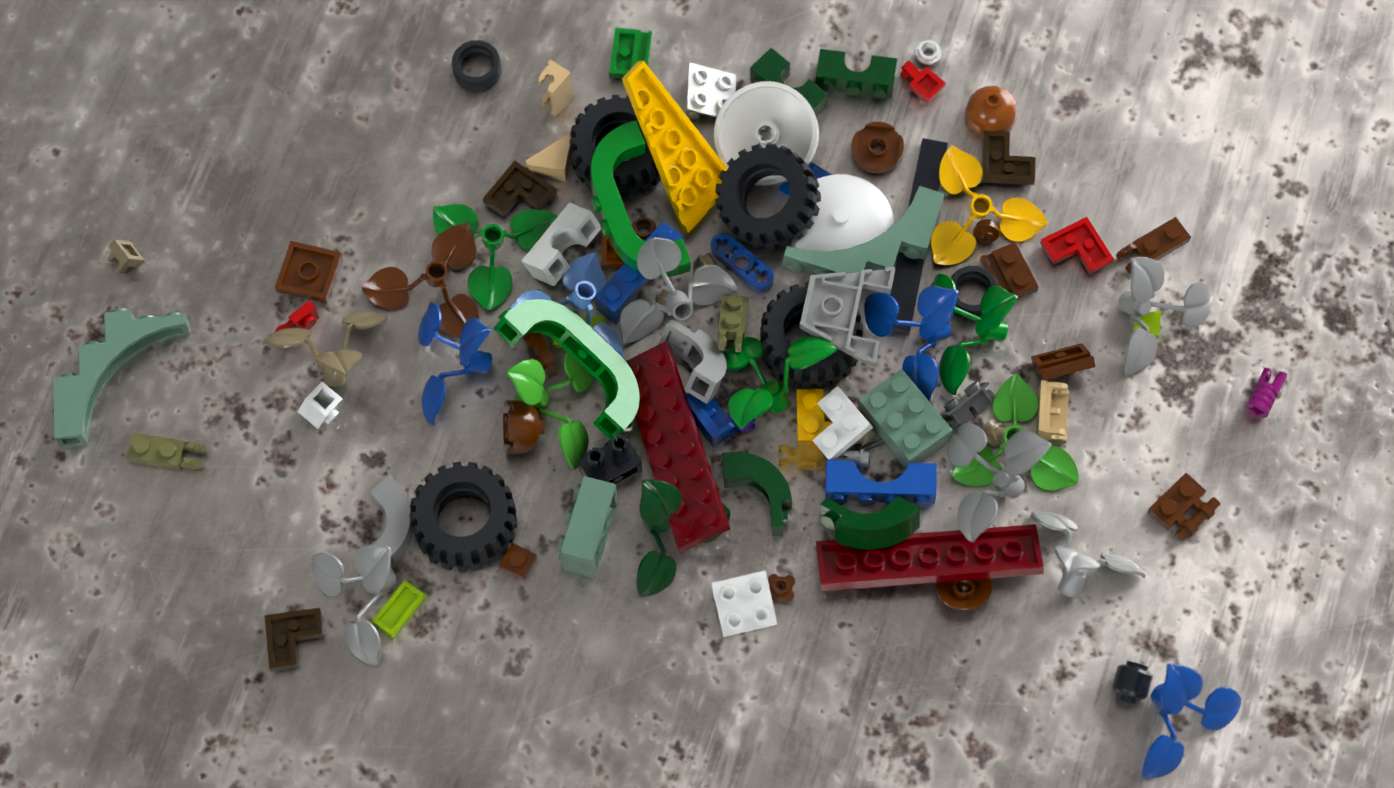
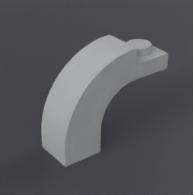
M672 319L667 323L659 344L666 341L670 345L672 353L690 365L693 371L684 390L708 404L715 396L726 373L727 363L722 351L718 350V344L705 332L699 329L693 333Z
M388 475L369 492L372 501L387 518L383 534L372 546L391 547V561L396 564L404 555L411 542L413 530L409 514L412 511L404 490L391 475Z

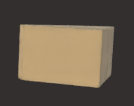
M569 134L565 135L525 161L526 168L543 179L566 182L571 160V136Z

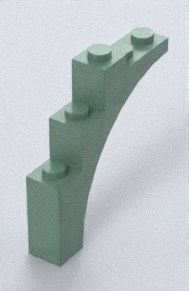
M919 186L911 205L902 217L886 232L866 243L834 251H807L787 246L782 266L786 267L790 272H802L808 275L837 272L848 274L858 273L865 269L876 271L885 270V267H894L898 252L904 253L906 257L911 259L920 258L924 260L945 194Z
M123 308L104 313L105 342L90 341L87 344L79 345L80 375L67 373L61 375V377L53 378L54 436L61 448L88 445L89 423L94 405L104 386L122 365L142 350L168 338L190 334V323L185 314L171 312L166 314V316L154 317L152 315H144L139 319H135L131 310Z

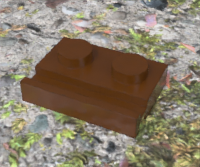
M1016 242L994 250L991 254L981 256L980 261L984 269H987L995 277L999 287L1015 294L1018 298L1038 291L1039 286Z
M531 333L524 336L522 340L527 350L533 349L536 355L533 359L542 365L547 378L549 379L557 375L555 359L542 334Z
M1083 343L1031 356L1032 366L1042 376L1043 380L1096 367L1094 357L1091 356V353Z

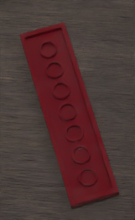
M665 341L626 362L633 371L639 388V407L635 417L655 480L665 481L674 485L682 496L680 508L670 514L671 518L668 521L677 549L683 553L730 530V526L671 347Z
M1036 524L987 528L977 537L974 543L969 541L961 530L914 533L896 545L870 550L848 547L837 543L836 540L816 541L821 591L1044 574V564Z

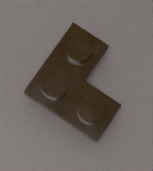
M984 131L982 182L1034 185L1036 157L1009 156L1010 132Z
M514 160L483 197V203L505 217L520 198L536 209L543 210L557 193L556 187Z
M320 608L265 615L270 671L299 668L296 641L324 637L322 611Z

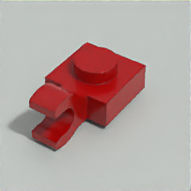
M909 60L901 67L900 75L905 80L911 81L909 89L927 104L946 86V82L928 67L921 72Z
M308 300L288 317V322L278 326L275 332L292 327L311 329L319 319L316 307Z

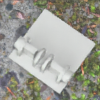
M689 63L686 103L688 117L690 119H698L700 114L717 118L723 104L736 91V75Z
M766 570L711 583L723 637L777 625Z

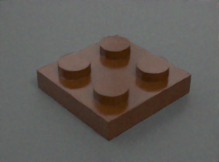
M290 241L275 285L276 292L327 304L342 260L341 252Z

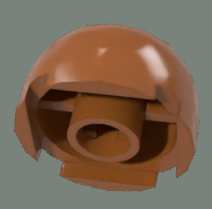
M985 86L976 90L970 96L965 109L968 127L973 133L982 138L984 131L1010 132L1017 120V104L1012 94L998 86Z

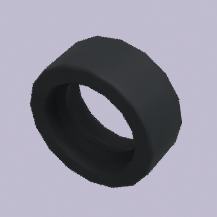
M471 40L463 43L455 50L452 57L453 75L456 82L463 89L472 92H482L492 88L501 76V60L496 48L482 40ZM482 55L491 60L492 68L485 75L471 77L463 73L462 63L471 56Z
M980 266L960 268L951 276L956 290L958 285L966 280L981 282L987 289L991 286H998L995 277L987 269ZM957 296L955 307L978 317L982 315L980 304L968 305ZM956 313V314H957L958 316H960V317H963V318H965V319H970V318H968V317H965V316H963V315H961V314Z

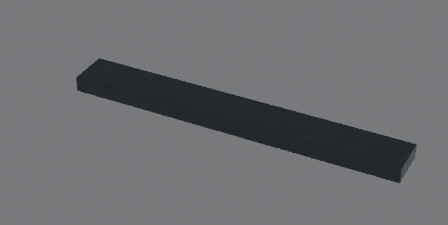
M922 138L908 207L911 205L919 186L939 192V168L941 160L947 151V142ZM901 252L898 254L890 296L899 305V313L896 319L912 321L925 258L924 260L920 258L911 259ZM894 324L892 332L910 335L911 326Z

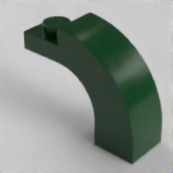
M745 452L722 453L724 488L750 487L759 491L769 504L772 536H783V526H788L787 509H792L791 491L783 474L768 460L755 454Z
M897 496L888 506L880 511L857 513L826 498L820 504V524L824 525L827 529L835 531L837 543L856 549H881L904 541L920 528V508Z

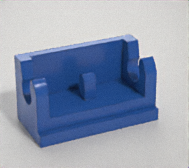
M686 393L695 423L712 447L717 446L738 432L714 397L706 404L692 394Z

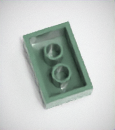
M902 369L859 399L858 410L867 421L872 423L878 437L884 441V444L905 469L909 463L923 462L948 444L951 439L952 428Z
M584 476L582 484H577L573 495V500L576 501L573 510L569 509L565 520V525L568 526L566 535L560 536L557 551H560L559 560H562L563 570L595 578L617 509L618 497L616 484Z

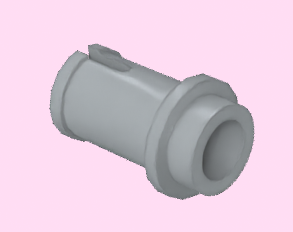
M861 449V451H845L836 460L854 461L856 467L864 470V468L870 467V451H865V449Z

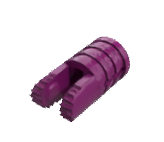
M1269 368L1263 369L1255 389L1245 405L1248 412L1260 418L1268 417L1272 405L1287 379L1285 372L1279 371L1271 385L1268 382L1272 372Z

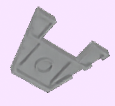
M885 267V270L876 271L865 269L858 273L848 274L837 272L811 275L800 329L813 336L825 339L835 345L837 349L871 367H875L880 341L853 336L862 289L891 294L896 267Z

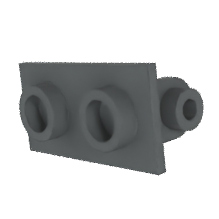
M976 381L964 390L966 394L959 400L955 397L943 406L945 410L940 415L942 417L948 416L947 424L953 430L974 418L969 410L970 407L973 408L976 414H979L993 403L994 393L990 389L985 390V387L990 384L989 382L978 383Z

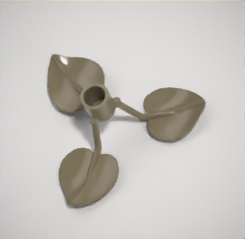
M356 311L345 315L342 318V323L348 326L346 327L343 349L319 354L312 339L309 338L311 331L295 327L281 329L270 334L263 340L262 344L282 348L296 347L303 343L308 344L315 357V361L318 363V370H323L324 383L328 387H339L346 383L345 376L362 358L361 352L348 349L351 331L354 328L367 329L374 327L386 320L388 316L372 311Z

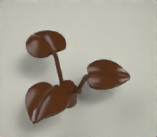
M469 223L452 226L436 237L431 248L432 257L436 261L430 262L426 267V273L421 274L411 285L407 286L408 278L402 270L396 267H386L377 271L362 285V291L365 296L382 309L398 310L409 302L407 291L413 290L422 281L426 280L431 287L441 288L444 300L446 301V303L439 305L442 315L439 329L449 336L460 337L461 331L469 318L479 319L478 309L475 302L465 294H457L450 300L445 282L448 265L453 269L460 270L470 266L475 259L476 244Z

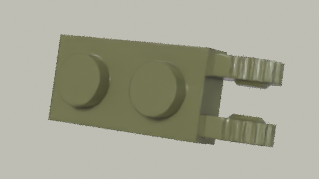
M722 295L718 327V350H725L727 340H735V352L742 351V342L745 341L749 297Z
M132 432L126 459L130 462L180 470L181 468L199 470L201 469L202 462L197 459L184 457L185 452L204 454L206 447L200 443Z

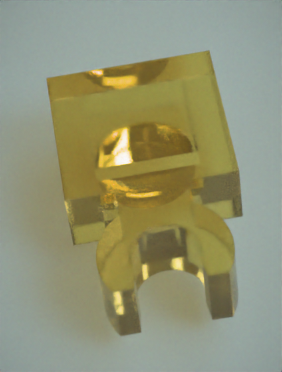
M797 441V448L794 449L787 444L778 446V453H787L789 455L786 459H779L780 467H789L793 463H798V470H825V455L813 441Z

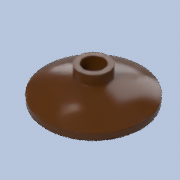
M990 578L937 582L936 591L938 597L945 605L956 610H974L983 606L989 600L992 594V582Z

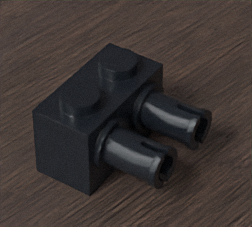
M618 434L616 439L612 437L611 440L607 441L604 447L589 449L578 460V465L583 477L586 476L618 485L642 472V461L627 436Z

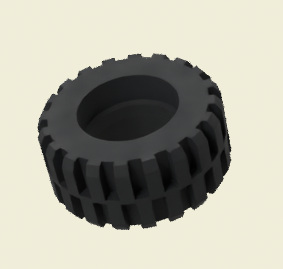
M619 94L612 95V99L608 100L602 97L597 99L596 105L590 103L584 108L585 114H578L575 119L576 125L572 126L570 132L571 158L578 178L582 182L585 181L588 189L592 191L591 163L599 142L613 129L637 120L645 141V154L626 160L616 168L613 178L620 196L628 195L629 198L637 197V192L641 191L644 194L650 190L651 184L657 185L661 181L628 95H626V98H620Z
M767 143L765 148L760 144L752 145L751 151L741 150L738 152L740 157L735 161L731 158L726 163L729 166L727 171H721L719 178L722 180V183L716 184L715 193L719 196V198L715 199L716 208L720 210L719 216L727 225V228L744 243H750L753 247L759 249L766 246L769 250L777 249V244H781L783 247L791 245L790 240L794 237L800 240L805 236L802 231L806 227L811 229L814 224L811 220L812 216H818L820 208L816 204L821 201V193L817 189L819 187L818 180L806 162L785 146L778 148L773 143ZM772 175L786 178L790 184V194L785 206L778 213L767 218H755L750 215L747 210V197L754 184L762 178Z
M805 282V287H799V284L790 286V292L788 293L785 290L777 294V301L771 300L767 305V312H764L762 315L760 327V342L764 350L762 356H765V364L768 369L773 368V375L779 380L784 377L785 359L790 357L788 349L791 344L786 339V332L792 325L801 321L809 282ZM858 310L853 336L863 337V324L861 323V315ZM837 349L836 352L810 367L793 369L790 366L788 385L794 387L795 384H800L801 389H809V386L825 389L826 383L830 382L833 386L840 382V376L846 378L851 373L852 367L856 366L858 359Z
M453 462V467L446 469L445 465L437 468L438 473L436 475L429 473L424 478L426 483L424 486L422 484L417 486L415 490L416 498H412L410 503L412 511L409 514L410 523L419 548L423 554L428 555L431 562L435 565L440 562L442 568L449 571L452 570L453 566L457 567L458 572H467V567H474V570L477 571L483 569V563L488 562L489 565H492L497 561L496 555L498 553L504 555L508 551L507 543H513L515 537L514 529L517 528L516 507L509 486H505L504 479L499 474L493 475L491 468L483 466L482 469H478L477 463L468 462V466H462L461 462ZM475 498L487 505L490 514L489 519L482 529L472 535L464 537L452 536L442 531L439 527L438 517L447 504L456 499Z

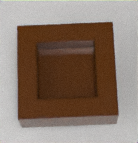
M512 543L499 568L524 581L535 563L537 555Z

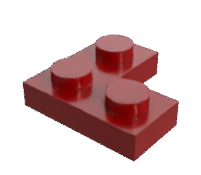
M1088 217L1042 238L1040 242L1053 265L1077 254L1091 275L1114 262L1113 256Z

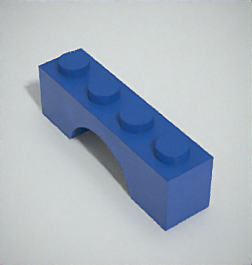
M663 221L645 240L648 241L657 237L675 241L682 238L684 242V237ZM624 263L595 295L596 310L614 324H617L624 307L636 300L640 290L649 279Z
M827 460L825 499L828 498L837 504H845L847 501H858L862 505H872L875 502H886L889 505L897 496L910 503H914L918 507L935 504L937 495V464L909 463L905 472L899 478L881 483L864 477L857 469L854 461Z

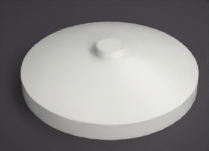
M771 81L749 84L733 93L721 107L714 126L715 148L720 160L727 169L729 166L726 163L731 158L735 161L740 157L738 152L745 149L749 152L752 150V145L760 144L765 148L767 143L776 144L778 148L781 146L789 148L809 165L814 157L819 140L817 118L807 100L795 89L785 84ZM772 175L762 178L754 186H777L788 181L783 176Z
M845 174L821 177L817 179L819 183L817 189L821 193V201L816 204L820 208L818 216H812L811 220L814 224L811 229L806 227L802 231L805 236L800 240L794 237L790 241L793 248L807 251H834L866 243L886 232L894 225L891 206L876 186L862 178Z

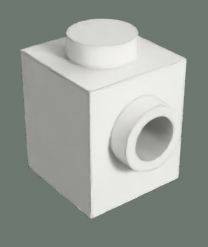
M321 382L305 398L298 413L319 429L324 422L329 425L339 414L336 409L342 398L324 382Z

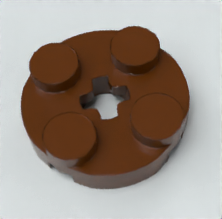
M871 122L854 134L851 151L856 166L859 169L871 173L892 172L896 169L903 157L904 140L901 134L899 135L894 130L893 126L884 122ZM876 143H881V147L885 149L875 152L871 147H875Z

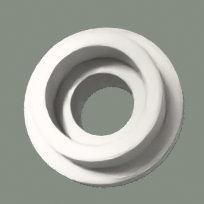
M932 40L923 41L916 48V59L923 65H934L941 58V48ZM930 52L932 56H926L924 53Z

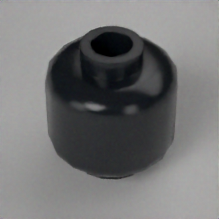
M1126 661V665L1121 664L1117 667L1112 689L1120 694L1119 700L1135 704L1137 699L1145 700L1148 697L1153 680V675L1148 671V666Z

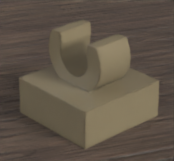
M114 239L108 246L112 251L108 261L112 263L119 261V266L115 269L116 272L124 273L129 267L139 268L145 261L131 241Z

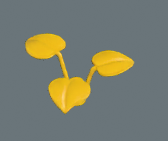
M950 146L947 149L939 168V180L942 187L952 195L964 190L973 199L969 205L971 216L962 228L957 222L946 221L940 223L934 229L931 236V249L935 264L943 266L955 265L963 262L973 253L976 239L966 230L975 218L983 219L989 213H993L997 218L1002 219L999 226L1001 233L1007 239L1014 242L1030 239L1045 228L1048 221L1038 207L1022 198L1006 200L1002 205L1003 214L999 213L995 207H992V201L988 196L984 194L977 195V193H973L968 189L976 187L982 179L983 170L980 162L971 154L955 146Z

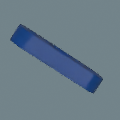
M719 233L712 238L710 247L713 257L757 292H767L773 287L774 273L772 269L739 242L725 233ZM718 243L720 245L727 243L728 251L723 248L718 250ZM745 257L749 260L750 264L746 268H738L734 263L735 260ZM757 275H759L760 277L766 275L767 282L762 280L758 283Z

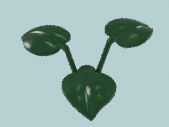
M642 480L640 516L643 522L651 527L650 533L654 536L660 548V554L656 551H650L639 564L636 589L640 596H647L668 587L672 583L677 571L676 562L672 557L666 556L667 551L658 533L670 529L668 519L671 518L670 514L680 508L682 496L677 487L661 480ZM722 503L727 520L729 522L731 515L730 509H728ZM718 535V536H716V537H714V538H711V539H709V540H707V541H705V542H703V543L711 542V541L715 540L717 537H719L720 535Z

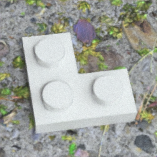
M837 386L817 403L833 423L812 441L828 460H835L873 427Z

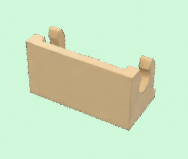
M550 59L547 62V67L539 75V83H543L545 78H547L548 89L542 98V105H546L548 100L551 99L552 109L550 113L557 117L574 98L571 73Z
M1041 380L1038 392L1039 405L1036 435L1046 441L1066 443L1068 384Z

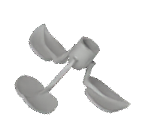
M657 237L649 239L639 250L637 266L640 273L647 279H654L660 274L662 275L670 290L666 299L668 307L656 302L650 306L648 301L642 299L626 305L620 314L619 320L622 341L624 344H628L654 332L663 322L664 314L662 311L666 312L668 316L673 315L677 320L688 319L693 313V301L701 306L714 304L722 299V295H730L738 291L735 282L721 267L705 265L694 272L693 282L688 284L686 296L684 292L674 289L666 272L674 270L680 263L681 251L678 245L669 239Z
M1133 257L1130 259L1132 266L1131 292L1125 291L1122 293L1118 301V307L1120 311L1131 314L1130 320L1135 321L1142 328H1136L1129 337L1125 355L1124 374L1131 375L1145 369L1156 356L1157 338L1154 334L1149 333V327L1139 317L1147 315L1151 307L1184 311L1183 323L1190 327L1199 326L1208 318L1213 304V294L1207 284L1196 282L1190 285L1184 295V306L1152 302L1149 300L1155 297V292L1164 283L1165 275L1162 265L1158 261L1147 257Z
M965 423L956 428L947 448L949 461L957 467H965L975 458L995 474L993 483L997 489L985 490L981 495L971 492L962 500L958 509V524L960 530L969 541L974 543L977 537L994 521L998 512V505L992 496L1003 498L1005 494L1010 498H1017L1022 494L1025 483L1019 475L1027 472L1045 455L1052 446L1050 442L1031 431L1022 430L1015 433L1007 442L1004 450L1007 456L1003 460L1006 470L999 471L978 454L987 444V437L983 429L971 423Z
M1052 512L1031 513L1030 517H1034L1043 526L1063 531L1066 535V547L1056 546L1054 550L1063 566V576L1058 586V591L1064 595L1074 598L1079 597L1083 584L1089 583L1090 578L1100 566H1107L1112 570L1146 577V574L1134 562L1121 555L1101 553V559L1096 561L1090 556L1071 549V531L1076 532L1078 527L1069 518Z
M364 545L358 548L355 552V567L361 576L350 578L343 577V564L334 555L329 553L313 555L311 558L313 576L317 586L324 594L332 597L337 596L342 592V583L363 581L364 589L368 593L374 594L373 598L356 615L355 622L350 621L346 623L344 633L347 646L359 660L369 665H378L380 653L379 634L372 623L362 620V617L379 598L383 597L382 591L396 584V575L390 568L391 547Z

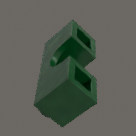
M770 48L750 67L751 84L764 81L785 84L784 81L790 76V62L773 48ZM810 79L800 87H791L807 100L816 118L828 107V94Z
M820 49L815 84L825 92H847L850 95H872L879 99L892 98L897 58L871 55L869 67L864 71L854 72L848 69L845 64L846 52Z

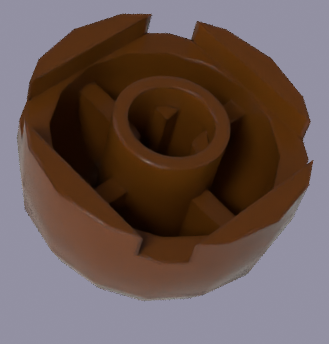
M505 400L504 407H509L508 413H503L504 444H509L510 448L505 450V453L507 455L527 453L537 445L539 435L545 434L544 418L539 419L538 411L533 405H527L521 400Z

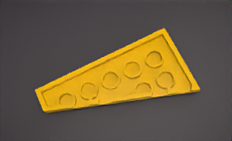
M644 60L638 61L622 78V81L682 233H689L715 204V199L719 198L715 193L716 184L722 183L719 175L722 170L727 171V167Z

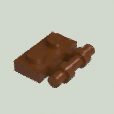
M1185 473L1148 509V513L1167 531L1174 524L1179 526L1180 529L1175 533V536L1183 542L1188 536H1193L1198 531V526L1205 519L1209 520L1215 514V510L1220 506V502L1215 497H1212L1207 503L1203 502L1201 498L1205 495L1206 490L1188 473ZM1191 508L1195 509L1197 513L1192 518L1188 519L1184 516Z

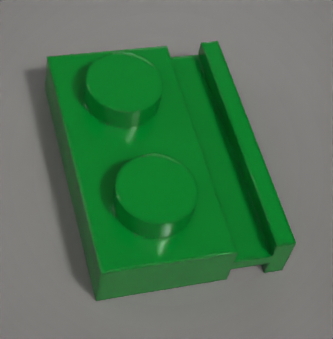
M615 28L609 78L622 79L638 61L644 60L649 67L652 31L641 32V30Z

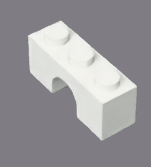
M569 203L521 262L533 278L555 286L563 276V273L570 268L562 256L564 250L575 244L587 247L601 230L600 224L590 210Z

